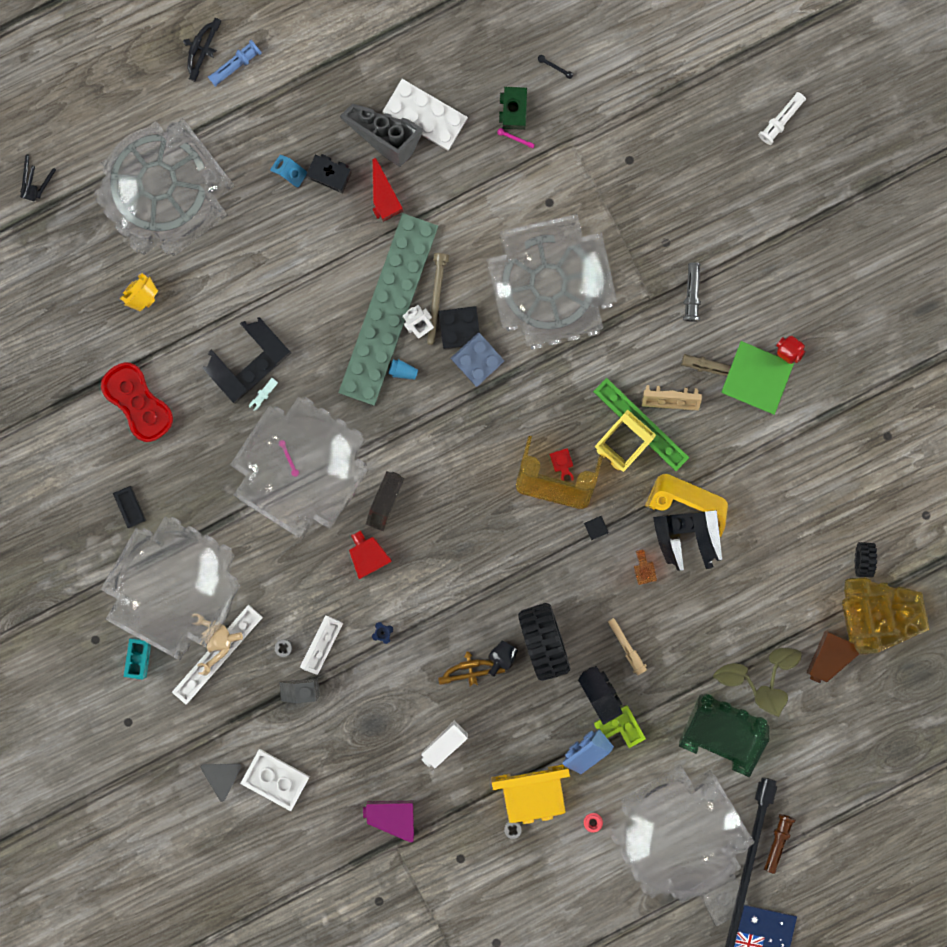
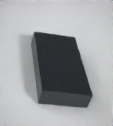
M132 486L113 493L127 528L146 521Z

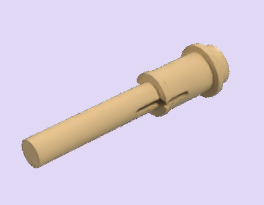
M614 618L610 619L608 623L627 654L625 657H627L634 669L633 673H636L637 676L647 670V665L643 664L637 651L632 649Z

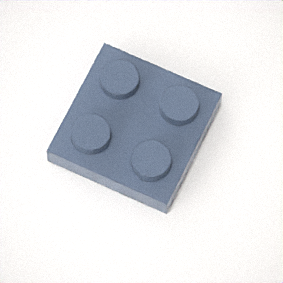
M479 332L450 358L476 387L504 362L502 357Z

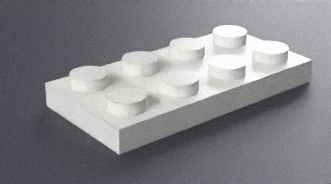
M401 79L383 110L384 114H391L392 117L398 119L406 118L423 128L421 136L447 151L450 150L468 119L467 116L404 79Z

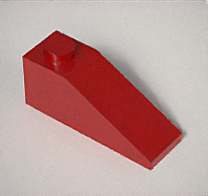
M374 158L372 161L373 203L375 208L372 210L377 219L381 218L384 222L402 213L403 208L380 164Z

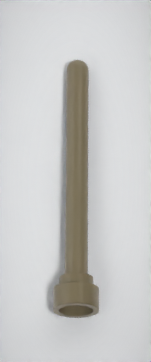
M434 253L433 261H435L436 273L430 313L432 316L430 321L434 328L428 332V345H433L435 342L443 270L449 261L448 254Z

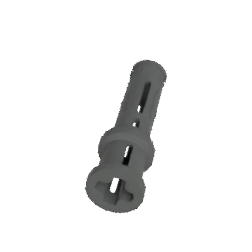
M688 263L687 298L684 300L685 316L683 321H700V317H698L699 305H701V301L698 299L700 263Z

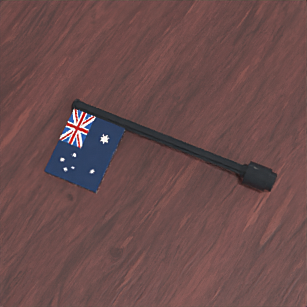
M762 777L761 781L758 782L755 800L758 801V810L725 947H790L797 916L744 905L766 810L769 804H774L778 787L776 786V780Z

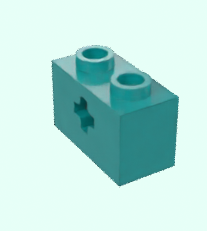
M129 638L123 677L141 680L147 678L152 646L151 639Z

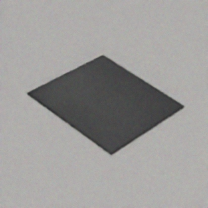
M602 516L584 523L591 541L609 533Z

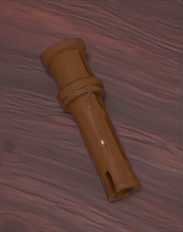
M779 814L780 820L777 829H774L775 838L764 867L765 871L776 874L786 840L790 838L791 835L789 833L792 824L796 821V819L784 814Z

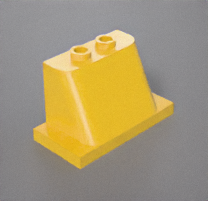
M563 764L550 766L548 770L515 776L505 774L491 777L493 790L503 789L509 823L523 822V824L533 823L534 819L541 818L542 821L553 819V816L566 813L560 778L570 777L569 768Z

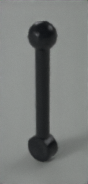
M544 55L538 56L539 63L551 66L565 74L568 79L573 77L571 71L567 72L545 59Z

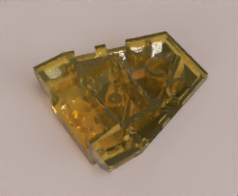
M850 578L845 580V598L842 600L849 641L854 643L855 649L860 655L880 653L930 630L922 592L903 587H890L887 583L871 582V579Z

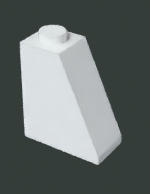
M454 720L422 752V761L428 767L432 765L436 768L468 739V733Z

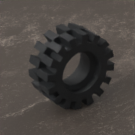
M858 542L854 559L855 574L857 577H874L877 568L876 544Z

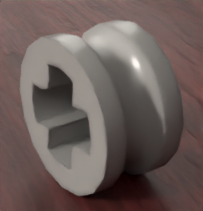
M282 639L275 644V652L278 656L286 657L292 652L293 647L289 640ZM280 643L288 645L287 653L279 651L281 648Z
M508 821L504 827L505 835L510 839L518 838L521 834V825L518 822L509 823ZM510 825L512 827L513 825L517 826L516 830L518 832L516 834L514 832L513 834H509L510 830L508 827Z

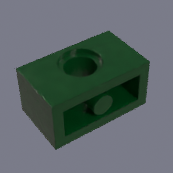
M504 87V92H500V104H503V111H499V123H503V129L525 130L527 88ZM511 104H515L518 107V110L516 112H510L508 110V106Z

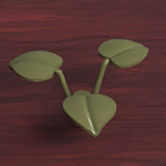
M778 648L771 652L769 661L775 665L773 666L770 687L761 686L756 690L750 677L746 675L748 668L737 663L722 666L714 673L713 678L717 679L721 684L731 687L742 684L744 679H746L753 690L755 703L766 712L779 717L788 702V695L785 691L773 689L776 670L778 667L783 670L795 667L800 662L802 653L792 648Z

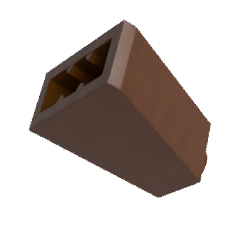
M825 631L806 673L811 675L810 679L818 683H821L822 680L828 682L859 655L856 648L862 647Z

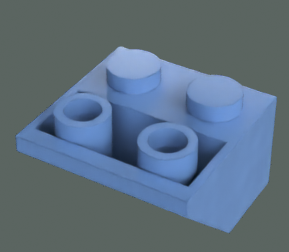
M600 729L595 732L591 730L583 737L584 740L580 743L577 741L569 747V751L565 754L566 758L563 761L565 767L582 774L612 751L614 746Z

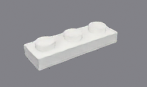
M325 616L300 666L302 669L318 675L343 625L342 622Z

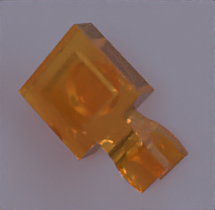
M643 549L636 551L639 565H634L638 585L657 581L653 562H647Z

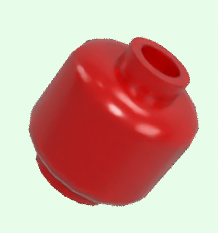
M788 336L786 339L782 337L776 345L778 347L777 355L789 364L798 363L806 353L804 350L805 345L794 336Z

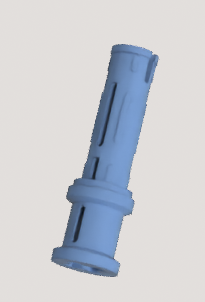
M252 40L243 49H238L232 59L208 76L215 87L243 64L248 65L249 61L257 54H262Z

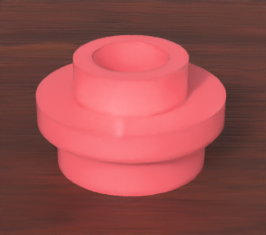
M589 813L584 818V827L589 832H598L603 826V820L597 813ZM595 819L597 821L596 825H590V820Z

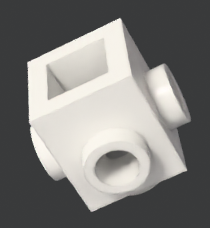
M419 305L410 308L403 315L406 321L404 326L410 333L414 332L418 339L434 328L430 321L432 316L426 308L422 310Z

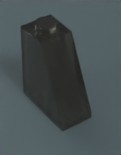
M386 471L369 510L366 525L384 531L403 485L404 478L400 474Z

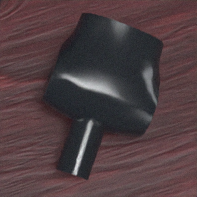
M501 640L488 656L494 663L488 674L495 677L500 668L509 670L515 661L518 650Z

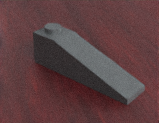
M351 104L340 115V118L372 147L399 167L412 156L423 132V128L409 119L394 118L388 113L383 115L374 112L373 109L356 104Z

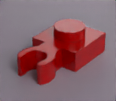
M568 448L549 454L554 471L561 470L562 483H565V475H569L571 481H573V474L568 469L573 467Z

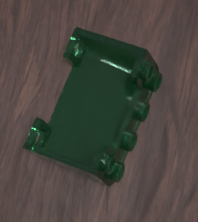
M705 693L704 695H699L679 740V747L695 754L698 752V746L731 760L733 771L750 778L770 740L769 725L764 718L754 717L746 710L736 709L728 702H720L710 694Z

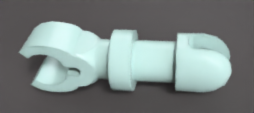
M271 378L265 387L258 391L259 394L250 402L249 408L256 403L257 405L253 411L257 410L264 399L267 400L268 394L278 382Z

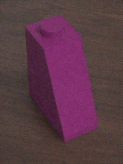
M413 800L367 801L366 807H363V818H367L368 825L405 841L414 842Z

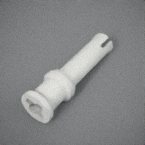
M796 92L778 116L769 121V125L763 132L760 131L759 137L765 143L772 145L773 139L778 133L783 132L786 122L802 103L806 101V98L801 93Z

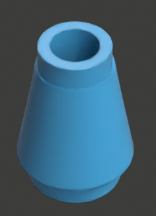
M393 359L388 374L396 378L415 380L418 369L399 359Z

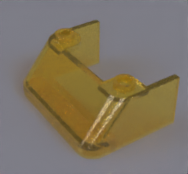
M528 436L515 483L516 490L522 495L577 509L586 508L590 503L597 482L603 455L599 454L597 456L593 472L584 471L579 474L576 484L539 474L540 462L537 458L528 456L532 436Z

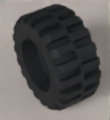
M543 603L521 610L518 613V618L538 680L545 681L568 674L571 669L551 605Z

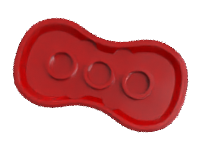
M128 362L120 363L104 375L101 381V390L104 397L123 411L128 420L130 430L136 438L143 442H152L168 432L173 423L172 412L163 401L156 398L149 391L144 375L136 365Z

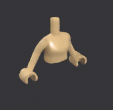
M194 614L192 617L199 618L198 623H193V625L198 627L205 626L216 630L206 633V647L210 653L213 651L220 652L206 664L199 663L197 665L198 667H204V671L198 674L206 676L210 673V668L229 652L231 642L243 640V635L241 632L229 634L228 629L224 625L206 621L203 616Z

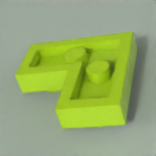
M628 705L621 707L622 715L603 725L600 719L594 722L596 729H600L606 738L620 732L629 748L646 739Z

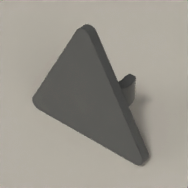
M202 764L200 768L220 802L225 801L242 767L241 764Z

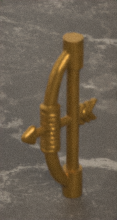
M467 651L464 656L467 658V661L460 662V664L448 669L443 677L438 678L439 685L469 678L470 687L473 684L478 686L476 677L487 675L490 669L473 672L472 668L479 667L480 665L493 666L494 663L488 660H471L470 657L472 655ZM469 668V673L451 677L449 676L456 670H464ZM500 668L497 674L505 673V669Z

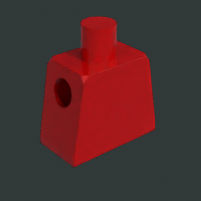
M361 530L351 535L356 546L351 548L349 552L359 579L392 562L391 558L374 537L366 540Z

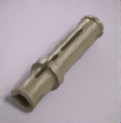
M686 354L683 355L681 366L694 368L699 372L707 371L723 376H728L731 365L706 360L702 356L698 358Z

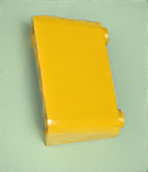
M662 474L658 476L645 504L646 507L653 510H666L674 499L702 512L717 510L720 537L722 536L728 511V503L724 498L672 475Z

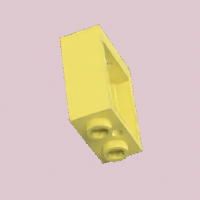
M627 410L596 444L595 448H597L599 455L604 458L607 457L611 461V465L615 469L624 472L651 443L656 434ZM623 422L644 440L627 461L605 443Z

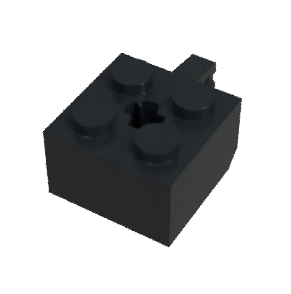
M597 666L583 671L578 681L602 724L604 725L622 715L623 712L620 706L623 704L618 695H616L617 693L612 684L608 682L609 679L605 672H600Z

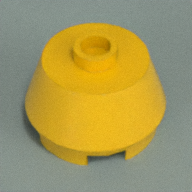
M143 273L138 275V280L130 283L123 292L124 295L119 298L125 303V306L137 311H141L145 307L149 308L155 301L154 297L158 292L150 276L147 277Z

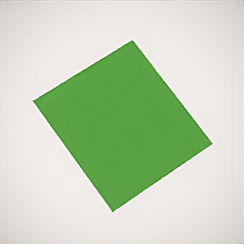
M741 341L721 393L775 415L794 363L789 364L776 355Z

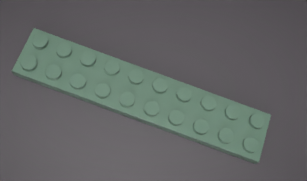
M402 213L338 392L339 394L375 406L405 322L403 315L406 314L411 306L438 230V225Z

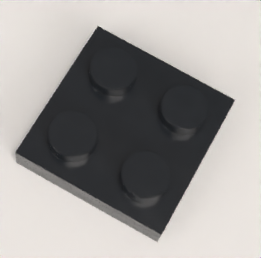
M476 306L438 311L443 349L463 347L478 332L480 333Z

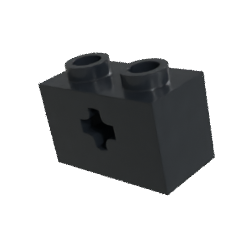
M315 154L306 176L309 180L343 194L352 172L345 163L338 162L337 164L324 154L320 156ZM330 169H332L334 175L330 174L329 176H327V173L325 171H330Z

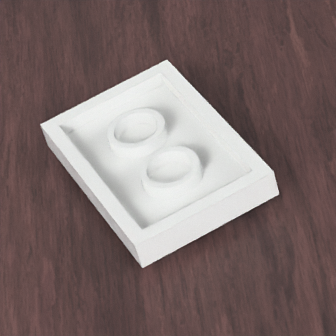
M259 749L240 784L291 811L310 776Z

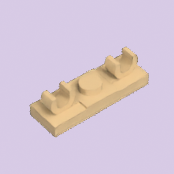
M647 385L643 393L642 406L699 411L702 394H698V389L696 388L694 394L688 393V388H685L683 393L673 390L660 391V386H657L656 391H650L649 385Z

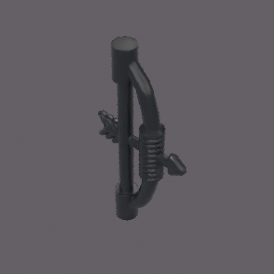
M214 18L213 22L206 24L194 37L193 42H190V39L183 40L185 46H191L188 51L187 67L190 74L188 79L196 82L205 55L214 58L213 53L217 51L210 48L209 45L221 24V20L218 18ZM210 28L211 31L204 47L199 46L202 36ZM198 49L202 50L195 68H192L193 56H195Z

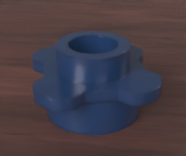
M381 622L376 623L375 633L372 634L373 640L383 641L384 644L389 643L390 634L394 630L391 625L385 626Z

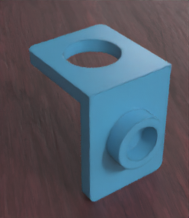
M279 155L270 171L282 176L297 188L301 185L307 174L305 169L283 155ZM283 161L282 166L277 169L279 163Z

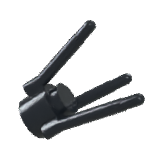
M27 154L24 162L20 197L35 202L36 198H41L43 190L56 169L53 168L37 191V186L31 185L35 170L34 165L31 166L27 182L29 155Z

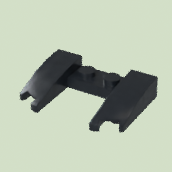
M260 317L257 318L258 322L247 324L246 321L240 323L264 351L238 375L235 376L212 349L208 353L211 356L208 366H203L206 373L234 404L291 354V351Z
M717 510L653 517L657 539L666 563L675 565L676 570H684L680 542L681 533L695 532L698 548L706 569L714 567L712 564L714 558L717 561L722 560Z

